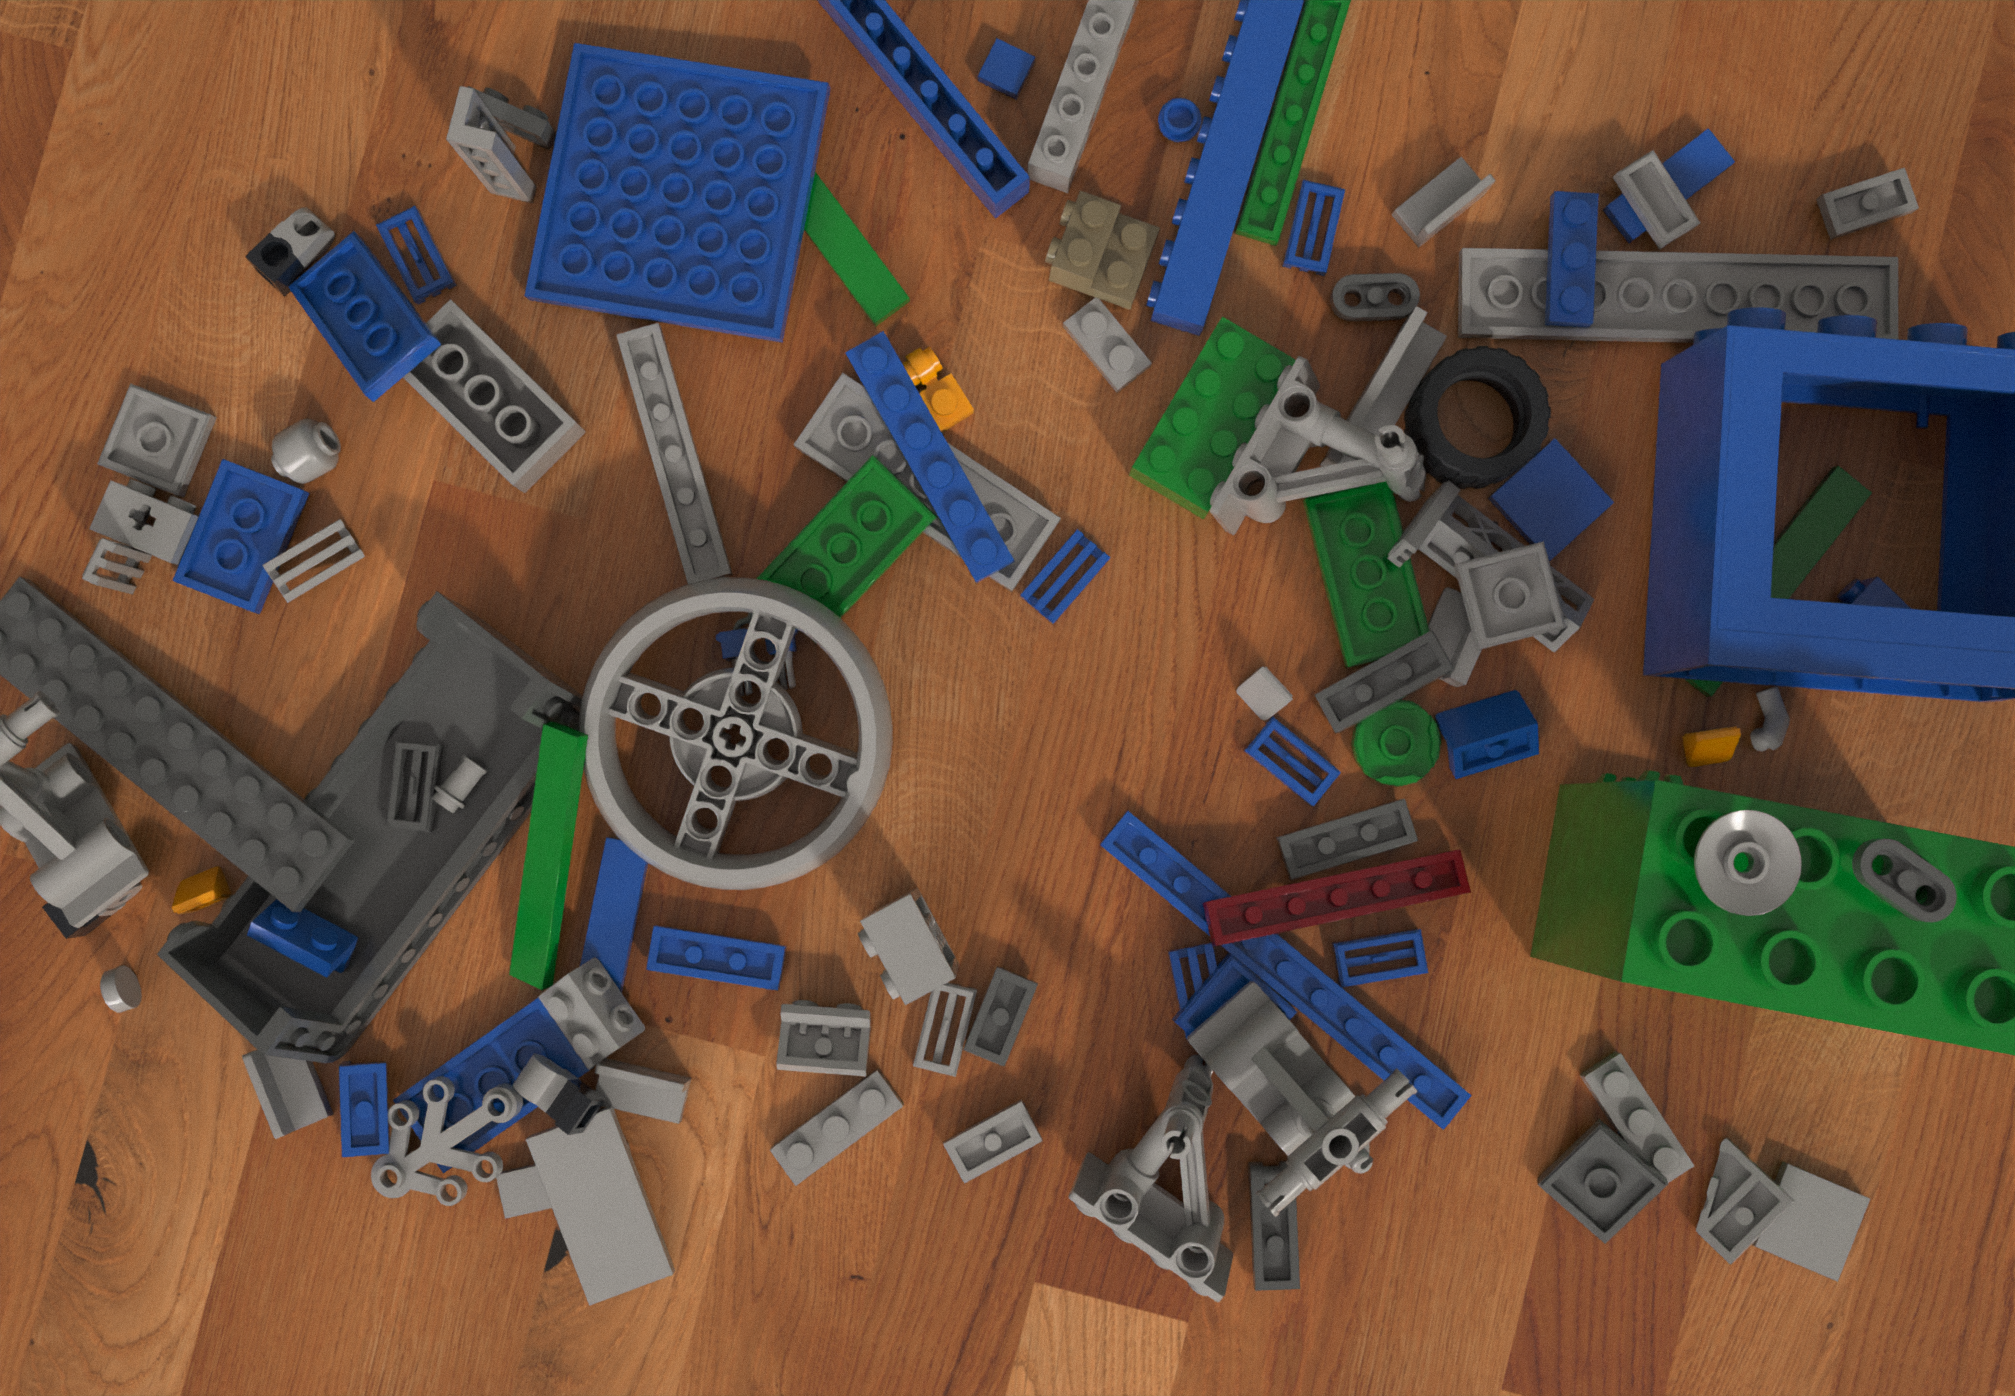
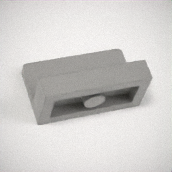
M1460 157L1396 208L1392 216L1419 248L1483 197L1496 180L1491 174L1481 180L1466 161Z
M1447 587L1441 593L1428 622L1429 631H1434L1455 669L1439 680L1454 687H1460L1467 684L1482 649L1476 650L1462 593Z
M258 1050L242 1055L243 1062L275 1139L333 1115L312 1061L266 1056Z
M608 1058L597 1063L595 1073L599 1074L596 1092L606 1099L602 1106L608 1107L613 1105V1108L677 1124L682 1121L692 1078Z

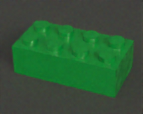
M1222 316L1133 464L1129 476L1204 519L1212 507L1210 499L1213 491L1221 481H1227L1234 468L1232 462L1236 451L1241 444L1250 441L1257 429L1255 428V420L1258 413L1265 404L1270 405L1278 392L1277 383L1281 373L1288 365L1293 366L1296 359Z

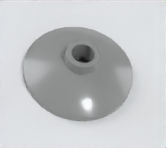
M1740 810L1719 817L1705 829L1697 843L1694 867L1701 889L1715 905L1734 914L1754 916L1765 914L1778 908L1792 895L1801 874V854L1793 834L1781 821L1760 811ZM1741 852L1748 858V866L1743 872L1737 871L1734 867V858Z

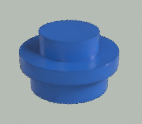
M1185 98L1169 100L1162 106L1158 116V126L1161 133L1173 142L1189 141L1200 129L1202 119L1200 110L1192 101Z

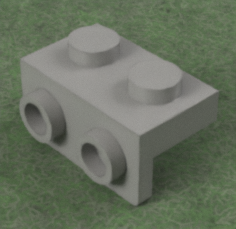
M595 957L565 975L538 996L588 1070L645 1031L644 1024L601 962Z
M797 1000L792 1004L781 1005L777 1070L866 1077L871 1032L870 1011L863 1010L862 1007L849 1003L839 1004L836 1008L819 1007L817 1003L808 1000Z

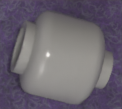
M307 418L294 423L275 435L272 440L273 455L271 456V461L281 476L289 477L295 482L305 484L336 467L341 444L330 426L326 423Z

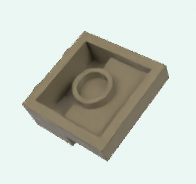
M1080 190L1076 202L1067 200L1059 223V225L1066 227L1062 240L1053 237L1045 259L1046 263L1052 264L1048 281L1130 310L1160 227L1119 213L1120 204Z

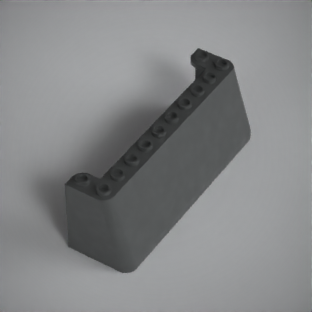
M438 591L421 606L417 615V630L430 641L415 654L411 666L401 679L388 689L384 701L374 714L362 723L357 736L347 749L335 758L330 771L317 788L310 791L305 797L308 803L355 839V842L304 907V909L358 937L348 967L342 973L334 970L326 978L247 936L251 922L276 900L273 895L249 876L236 893L224 902L220 914L212 924L191 921L177 925L169 933L167 942L157 953L172 970L263 1055L332 1063L350 1050L531 813L543 724L557 722L578 731L583 695L471 610ZM395 739L443 744L439 786L447 779L463 755L468 756L487 770L486 774L480 778L464 799L465 807L463 809L458 807L452 813L436 802L433 832L385 827ZM407 750L399 820L406 819L414 750ZM426 751L424 753V762L416 822H421V813L429 752Z

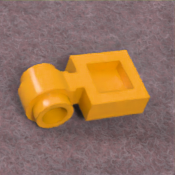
M930 346L924 350L919 347L905 356L906 361L902 364L915 386L919 383L925 386L926 389L919 394L941 432L946 431L974 413V408L952 373L939 381L937 380V372L942 370L943 367Z

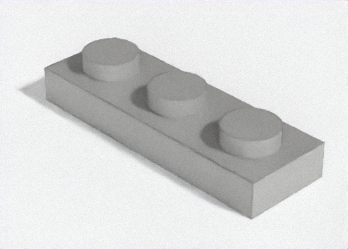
M1613 1052L1580 1074L1581 1079L1619 1137L1667 1178L1668 1183L1694 1167L1687 1153L1620 1052Z
M876 1069L772 1146L770 1151L794 1185L797 1186L902 1108L904 1103L881 1071Z

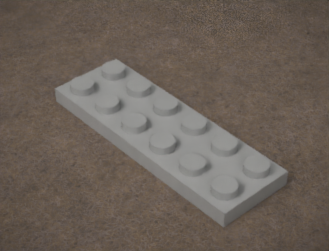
M842 373L793 444L794 447L846 482L872 455H875L937 515L865 387ZM948 443L1015 561L992 574L989 578L1010 592H1013L1061 518ZM937 517L923 534L962 559L941 520Z

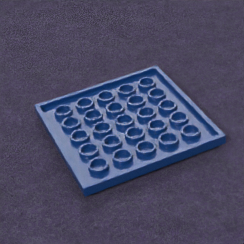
M574 43L524 296L530 301L783 343L831 91L829 83Z

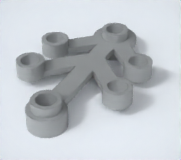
M443 1076L436 1077L427 1082L423 1088V1097L428 1103L421 1145L418 1149L407 1155L411 1126L419 1118V1110L415 1103L403 1100L390 1107L388 1110V1123L392 1127L389 1144L390 1152L380 1157L372 1167L371 1180L374 1188L381 1195L388 1198H399L410 1190L436 1195L439 1202L443 1205L453 1206L464 1199L468 1190L463 1178L452 1175L444 1179L417 1170L432 1162L470 1171L480 1182H490L495 1179L503 1170V1161L498 1154L494 1152L479 1154L454 1148L453 1146L491 1121L504 1123L515 1117L523 1106L522 1095L511 1084H499L484 1095L481 1107L443 1131L448 1101L454 1096L455 1088L452 1081ZM435 1084L443 1088V1099L435 1096L433 1092ZM494 1098L503 1101L505 1105L503 1113L495 1109L493 1105ZM399 1108L407 1111L409 1116L408 1122H403L399 1119ZM483 1160H487L492 1164V1174H488L482 1169ZM388 1169L396 1173V1183H393L388 1178ZM447 1184H452L456 1187L457 1197H452L447 1193Z

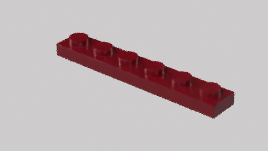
M1461 849L1211 900L1204 902L1203 907L1212 947L1463 895L1471 893Z

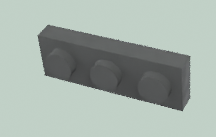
M1431 630L1315 694V697L1334 732L1338 734L1451 673L1455 669L1434 631Z
M1399 799L1276 837L1290 880L1418 841L1405 799Z

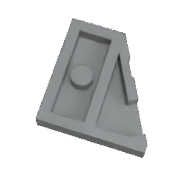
M1725 1138L1720 1145V1154L1713 1177H1711L1706 1202L1701 1211L1696 1232L1731 1265L1795 1200L1729 1138Z

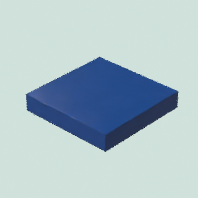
M1555 438L1488 497L1489 501L1530 545L1544 541L1549 561L1614 503Z
M1228 953L1218 964L1216 970L1206 978L1203 985L1189 998L1187 1004L1177 1012L1172 1020L1190 1035L1250 981H1254L1289 1020L1298 1011L1236 957Z

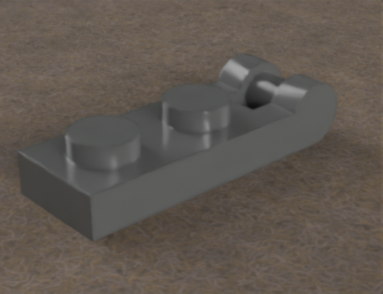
M1279 1161V1165L1263 1166L1262 1162H1248L1253 1287L1255 1291L1300 1289L1296 1198L1275 1217L1256 1195L1258 1190L1265 1187V1184H1268L1288 1166L1285 1163L1286 1161Z

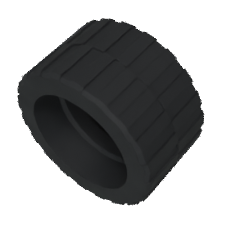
M1477 346L1472 349L1464 348L1458 350L1450 357H1445L1420 381L1409 400L1408 408L1405 410L1404 434L1413 440L1418 453L1424 456L1423 466L1426 474L1429 473L1436 478V481L1442 484L1449 480L1459 489H1480L1506 479L1525 466L1528 460L1538 453L1541 449L1540 445L1547 437L1549 431L1548 422L1549 418H1551V407L1548 404L1549 395L1546 387L1542 385L1539 379L1540 376L1535 369L1532 370L1526 364L1527 361L1520 356L1516 357L1508 353V350L1502 348L1494 349L1488 346ZM1468 380L1481 382L1495 389L1505 399L1513 418V435L1510 443L1501 453L1489 458L1472 457L1457 450L1446 439L1440 428L1437 409L1442 394L1451 385L1459 381Z

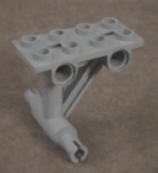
M1298 356L1293 366L1288 365L1281 373L1277 383L1278 392L1270 405L1265 404L1258 413L1255 420V428L1257 429L1250 441L1241 444L1236 451L1232 462L1234 468L1227 481H1221L1213 491L1210 499V505H1212L1210 513L1226 532L1235 535L1245 516L1261 523H1272L1278 520L1285 511L1286 501L1385 481L1389 488L1403 500L1408 502L1416 501L1422 496L1419 490L1425 491L1426 472L1423 466L1424 456L1418 453L1413 440L1404 434L1403 430L1398 426L1391 424L1381 427L1378 430L1381 435L1379 437L1341 418L1339 411L1318 402L1315 395L1320 388V383L1309 361ZM1327 445L1355 459L1344 463L1295 472L1308 448L1319 446L1323 448Z
M38 691L31 699L10 715H0V825L11 836L24 842L39 869L30 875V881L38 894L51 905L62 909L71 926L80 928L147 877L149 870L77 746L71 743L66 744L35 769L23 768L9 761L26 748L28 736L60 714L59 710L55 708V703L46 694Z
M1254 981L1247 983L1187 1037L1188 1042L1287 1154L1288 1160L1285 1163L1288 1166L1265 1187L1256 1192V1195L1275 1217L1306 1188L1309 1191L1318 1189L1342 1166L1353 1161L1358 1152L1386 1128L1385 1125L1388 1121L1385 1118L1411 1095L1418 1092L1409 1083L1410 1081L1396 1068L1369 1095L1365 1096L1362 1093L1360 1096H1355Z
M1193 1055L1187 1059L1184 1069L1176 1075L1165 1109L1134 1149L1120 1151L1109 1165L1088 1152L1081 1162L1068 1197L1083 1214L1089 1217H1096L1110 1227L1120 1240L1126 1243H1133L1149 1254L1156 1265L1166 1270L1170 1269L1186 1280L1196 1293L1202 1296H1209L1214 1301L1220 1302L1225 1296L1233 1252L1220 1243L1224 1227V1214L1216 1203L1209 1201L1203 1126L1208 1108L1212 1104L1213 1082L1211 1075L1213 1070L1207 1063H1205V1066L1202 1065L1203 1058L1200 1055ZM1169 1155L1172 1159H1180L1183 1202L1154 1183L1159 1177L1158 1169Z

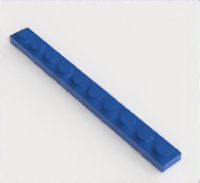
M1126 811L1099 845L1210 936L1203 903L1231 897V895L1132 813ZM1278 934L1221 945L1383 1081L1397 1068L1418 1091L1407 1100L1443 1130L1472 1096Z

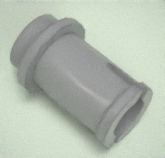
M466 755L461 757L462 759L441 786L436 784L434 787L437 792L432 799L452 813L458 807L462 809L465 807L464 799L487 772V770Z

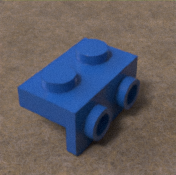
M278 899L251 922L247 936L326 978L334 970L339 973L344 972L349 965L358 940L357 936L304 908L301 912H292Z

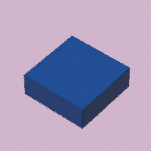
M996 38L978 74V82L1017 100L1035 64V56Z

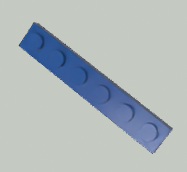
M884 331L845 352L976 584L1015 562Z

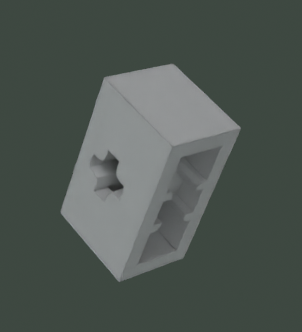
M133 479L129 480L127 486L110 480L89 529L169 563L179 565L199 517L193 514L196 505L171 495L167 503L153 497L156 491L155 488ZM149 515L156 518L153 526L146 523Z

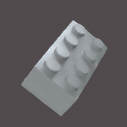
M450 299L426 323L441 345L403 378L514 487L526 493L586 431Z
M918 887L871 912L860 921L864 929L858 932V936L870 958L878 954L886 970L880 974V977L893 1000L900 996L904 1004L907 1005L956 978L960 964Z

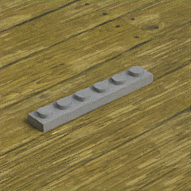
M659 323L617 334L616 336L687 582L690 584L707 579L733 575L662 328Z

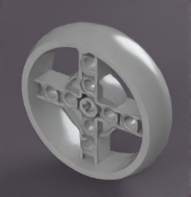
M740 577L707 579L690 583L664 593L635 612L617 629L595 662L585 686L578 723V731L588 735L583 768L587 786L604 820L618 838L631 851L660 871L688 883L722 890H748L785 883L811 872L837 855L854 839L876 807L887 779L893 746L891 709L885 685L867 648L851 628L826 606L804 593L774 582ZM712 613H753L735 668H724L705 674L694 681L685 691L630 673L642 653L655 640L681 623ZM796 629L811 638L828 654L848 685L858 720L857 752L803 734L800 714L794 701L787 691L777 683ZM767 638L775 645L776 655L773 661L764 662L755 655L754 645L757 639ZM743 681H753L760 687L761 699L758 703L751 704L742 699L740 686ZM645 693H652L660 700L661 711L657 716L649 715L642 709L641 700ZM687 708H694L703 715L704 725L701 730H691L685 725L683 715ZM616 717L669 736L671 751L678 768L685 778L694 785L677 836L658 824L646 812L628 785L617 751ZM735 724L741 726L740 734L746 737V741L741 740L736 745L730 743L731 735L725 733L726 729H731ZM778 738L787 743L789 747V757L787 759L776 760L771 757L767 749L770 739ZM820 753L828 756L832 763L831 773L818 775L813 772L809 764L811 755ZM713 766H724L731 772L732 783L730 786L720 787L714 783L711 777ZM787 778L841 796L840 801L828 817L807 835L787 846L755 854L719 853L736 801L750 800L773 791ZM709 808L714 811L718 819L717 826L711 829L703 827L697 819L698 809Z

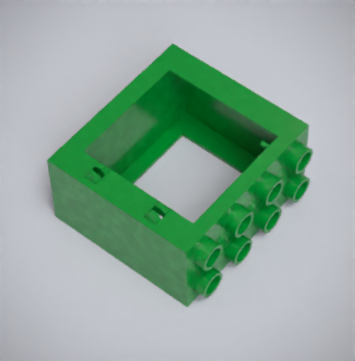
M1645 770L1637 781L1636 778L1622 777L1620 781L1615 782L1617 779L1615 774L1602 773L1595 783L1560 784L1530 957L1620 982L2015 1055V846L1687 786L1683 784L1681 776L1666 774L1664 781L1659 780L1660 773L1651 770ZM1754 810L1769 814L1781 821L1791 831L1799 846L1801 874L1798 884L1792 895L1781 906L1768 913L1746 916L1723 910L1705 895L1698 883L1694 867L1697 843L1705 829L1713 821L1730 812ZM1871 839H1892L1900 842L1951 879L1957 894L1953 911L1945 919L1938 922H1921L1908 918L1864 887L1856 879L1852 868V860L1857 848ZM1741 852L1734 858V867L1737 871L1743 872L1748 866V858ZM1879 855L1872 862V868L1877 874L1881 873L1884 869V861ZM1920 886L1915 893L1919 904H1923L1927 899V891L1923 886Z

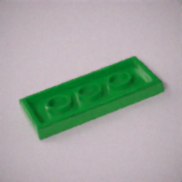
M872 455L756 579L781 584L804 593L842 618L938 516L875 455Z
M1387 482L1305 498L1303 504L1346 669L1375 662L1429 632L1411 558L1405 561L1400 568L1387 559L1389 556L1387 554L1403 534L1395 497Z

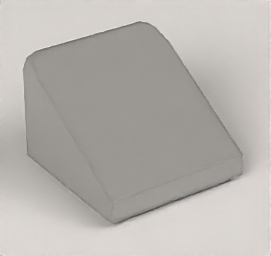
M1263 666L1257 669L1236 690L1237 694L1263 721L1268 720L1293 699V695L1267 667Z

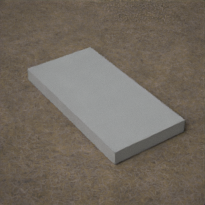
M613 1105L598 1110L583 1133L567 1135L559 1127L554 1126L530 1135L526 1139L589 1306L674 1274L673 1262Z

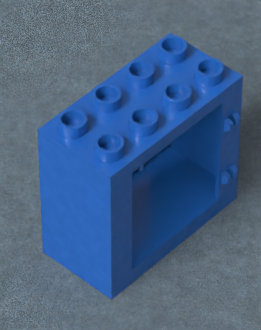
M1751 307L1730 311L1727 314V326L1723 328L1705 329L1695 332L1693 346L1661 364L1643 676L1974 702L2015 700V332L1998 336L1997 348L1968 346V328L1952 323H1928L1912 326L1908 329L1907 340L1876 338L1877 320L1859 315H1840L1820 319L1818 321L1817 333L1785 330L1786 313L1784 311L1774 308ZM1781 402L1917 413L1916 428L1918 429L1928 428L1929 415L1947 416L1937 611L1771 598Z

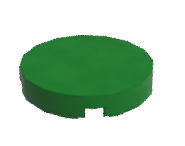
M1399 700L1357 723L1353 729L1351 746L1355 761L1366 776L1379 784L1398 787L1416 783L1429 773L1439 758L1441 737L1437 723L1421 706L1413 701Z

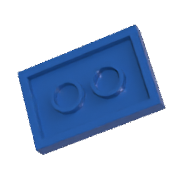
M222 459L172 581L253 613L260 614L273 584L272 579L262 565L286 551L309 492Z

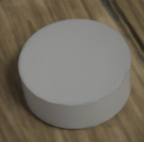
M122 965L103 973L100 981V990L105 1003L110 1009L117 1013H122L139 1006L142 998L141 987L136 975L130 968Z

